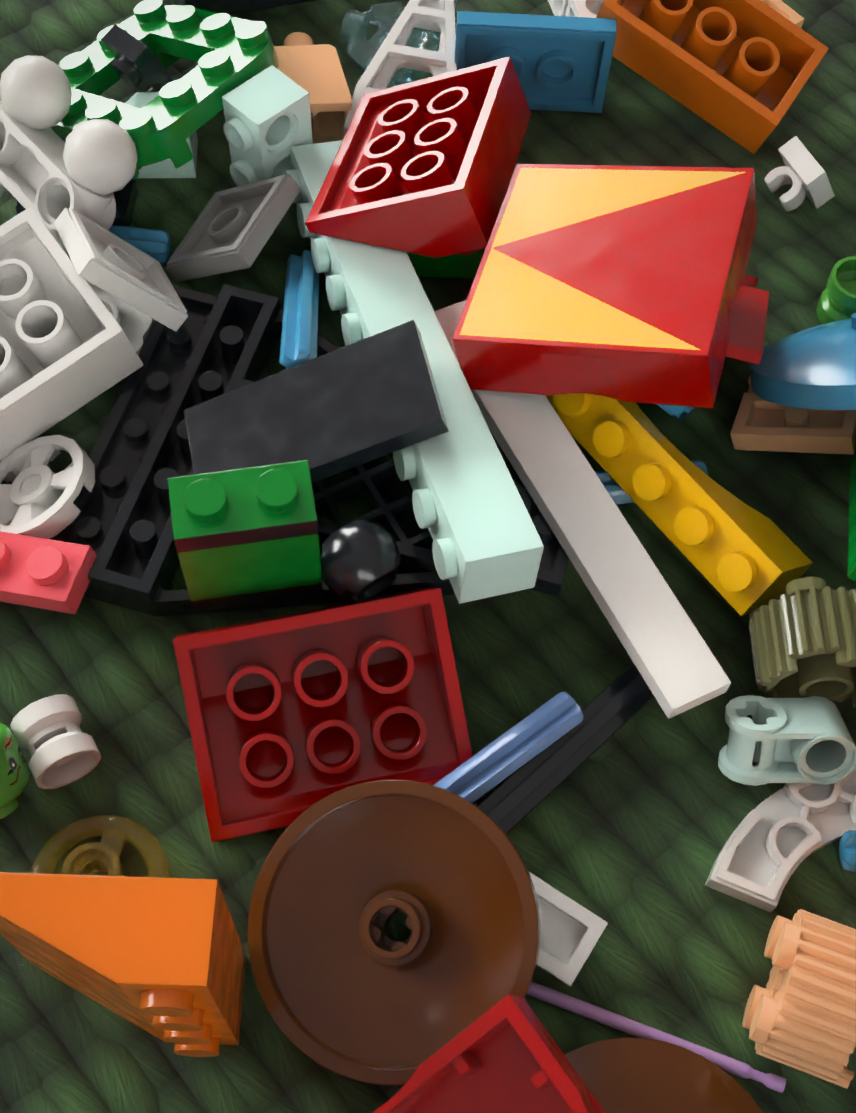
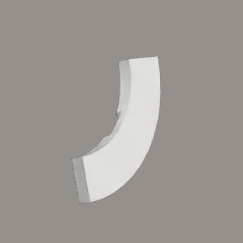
M856 767L847 778L833 784L787 783L783 788L761 802L754 810L747 814L728 838L712 866L705 886L771 913L777 907L782 891L790 876L801 862L819 848L839 840L845 832L849 830L856 831Z

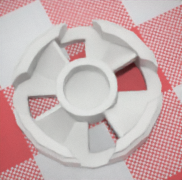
M62 435L39 437L18 447L0 462L1 532L50 539L74 522L80 510L73 502L80 494L82 486L89 492H92L95 484V465L75 440ZM60 450L70 453L73 462L66 469L55 474L47 466L48 462L53 461L61 453ZM3 480H4L6 483H8V482H10V481L12 482V484H1V483H2Z

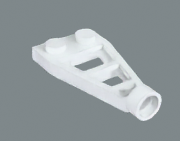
M410 0L356 84L352 97V110H348L343 127L344 136L363 95L387 89L388 84L399 68L429 72L433 76L457 70V65L454 63L456 39L455 6L457 0ZM420 28L441 32L438 52L406 46L412 30Z

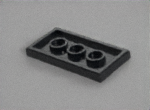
M414 320L184 410L194 475L308 460L311 483L449 432L422 336Z

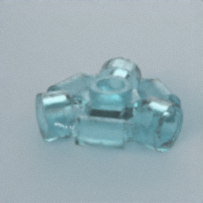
M402 2L372 4L370 10L366 12L349 9L346 12L341 28V41L344 44H348L347 54L365 70L405 7L402 6ZM370 23L377 25V32L370 40L366 41ZM414 28L406 46L438 51L440 44L439 32ZM399 68L389 85L398 86L413 82L416 78L417 70Z

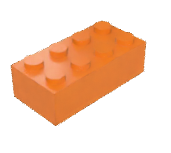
M605 0L596 18L616 19L617 33L612 55L614 58L752 154H755L776 128L829 49L761 0Z

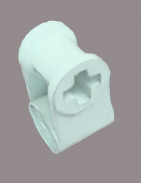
M746 695L738 696L730 700L726 705L725 722L730 729L728 743L719 752L718 767L722 774L730 780L752 786L767 783H813L827 785L847 778L855 770V743L836 705L827 698L819 696L765 698L762 696ZM753 761L758 762L756 766L752 765Z

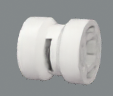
M67 694L44 697L20 710L10 724L19 747L29 750L32 756L28 766L37 786L42 789L59 788L81 779L90 773L101 759L100 752L92 736L82 733L79 727L82 721L81 713L74 698Z

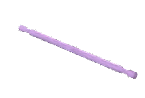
M533 981L527 993L528 996L634 1037L659 1040L681 1046L703 1056L725 1072L743 1079L750 1078L756 1080L774 1091L783 1093L785 1089L786 1078L773 1073L765 1074L753 1069L749 1064Z

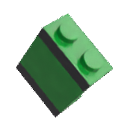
M308 460L168 478L173 537L194 612L323 594L318 523Z

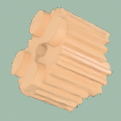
M802 909L797 910L792 920L777 915L771 926L764 951V957L772 959L773 968L770 971L769 981L766 988L758 985L753 986L746 1004L742 1027L749 1030V1039L756 1042L754 1047L756 1054L848 1089L850 1081L854 1077V1072L847 1069L850 1053L853 1054L854 1047L856 1048V929Z

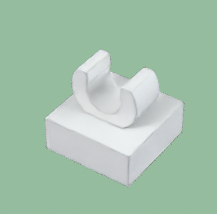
M797 136L778 149L785 166L774 168L766 175L764 180L771 193L777 191L783 185H792L788 192L779 197L786 212L799 207L804 201L805 196L810 199L817 209L835 196L826 172Z

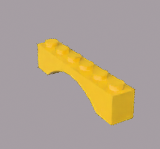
M587 393L545 395L569 433L740 616L751 613L761 605H769V600L771 599L779 600L781 595L786 592V585L794 579H799L813 564L771 519L745 504L692 463L659 431L636 402L620 401L603 395Z

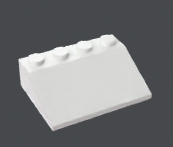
M31 206L0 226V461H2L18 447L32 441L144 365L123 329L88 282L78 276L70 258Z

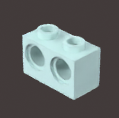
M271 65L222 96L226 122L223 129L229 143L232 163L230 165V173L237 186L283 175L284 170L291 169V147L313 144L309 93L275 66Z

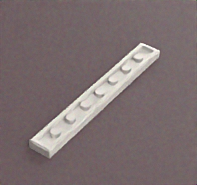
M466 300L434 311L458 363L459 360L452 337ZM471 389L490 431L667 718L670 719L726 693L731 681L547 397L537 394Z

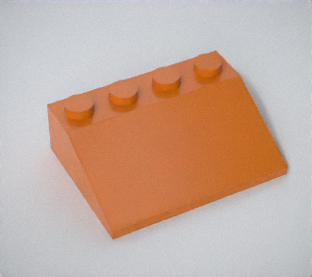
M0 872V934L32 965L163 1042L174 1043V1053L177 1055L215 1057L219 1055L220 1045H239L247 956L217 879Z

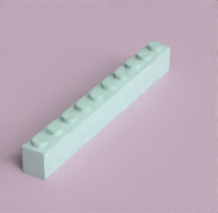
M343 140L292 146L291 169L284 170L283 175L290 174L301 188L293 201L297 206L299 231L303 238L309 237L311 240V256L316 273L325 274L326 293L331 310H339L341 313V327L345 345L358 342L411 320L415 321L421 333L449 432L393 452V458L398 477L402 481L409 480L412 487V504L417 524L421 529L428 528L432 536L433 560L440 579L450 580L459 604L534 588L544 545L407 252L310 233L305 222Z

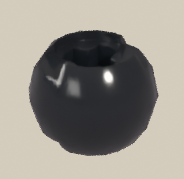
M362 519L353 521L334 532L322 544V555L320 556L321 573L324 583L340 598H350L358 602L366 600L386 588L397 577V567L401 563V555L396 539L380 523L368 522Z

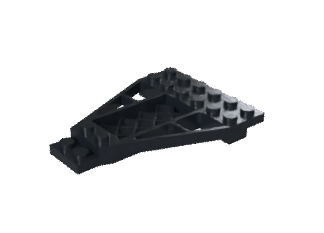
M227 284L223 285L218 296L173 285L187 310L188 317L177 332L155 320L138 355L144 365L128 376L89 456L95 465V484L92 492H89L82 486L80 494L73 502L80 510L79 515L74 522L50 539L89 545L96 553L97 558L88 575L90 582L84 593L85 597L156 617L355 602V600L350 598H340L324 583L323 579L322 595L201 612L193 611L188 589L168 590L180 563L173 537L168 478L194 475L184 410L258 381L274 343L281 339L283 311L279 307L278 297ZM317 334V357L340 349ZM497 445L544 545L535 587L530 589L559 597L569 557L500 445ZM393 453L389 454L392 459L391 461L368 471H365L362 464L351 468L350 471L354 477L326 489L322 480L312 483V489L315 492L313 496L316 513L325 510L332 523L317 519L320 556L322 555V544L325 540L343 526L356 520L362 519L368 522L380 523L396 539L401 555V563L397 567V577L386 588L368 599L428 587L441 588L442 596L455 595L450 580L440 579L436 571L432 550L428 549L433 545L430 531L427 530L407 539L396 521L414 512L412 494L386 505L376 486L398 477ZM405 480L408 486L410 487L411 491L413 492L409 480ZM364 492L374 511L347 523L336 504Z

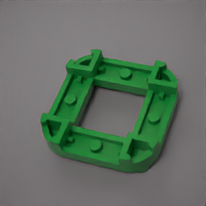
M144 0L134 7V16L116 25L146 44L165 70L180 58L196 61L198 65L181 79L164 85L159 91V96L143 108L99 96L121 79L111 67V63L115 58L101 41L114 25L106 27L98 33L97 40L83 51L72 53L60 61L59 66H61L67 76L73 94L69 113L56 126L50 128L66 142V137L79 123L92 119H108L127 130L135 143L138 159L133 180L138 178V170L143 166L152 165L168 158L172 160L174 167L177 169L194 158L186 138L223 109L222 96L271 65L278 69V57L265 22L232 17L227 13L201 10L192 5L164 6L162 0Z

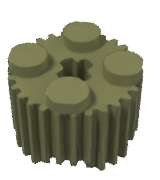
M814 576L794 579L786 585V594L781 595L780 600L771 599L769 600V605H761L749 614L755 677L759 691H764L765 696H772V698L819 696L839 703L844 702L846 698L852 699L853 708H856V589L845 591V587H839L836 590H831L824 579Z

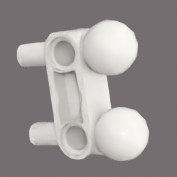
M27 55L15 59L1 74L0 203L5 193L9 191L25 209L31 206L69 257L54 225L56 219L65 207L68 209L72 208L106 230H109L116 215V202L113 192L122 190L134 177L138 155L135 143L127 130L108 119H92L79 123L66 137V142H64L50 127L56 126L69 113L73 94L70 82L61 66L44 56Z

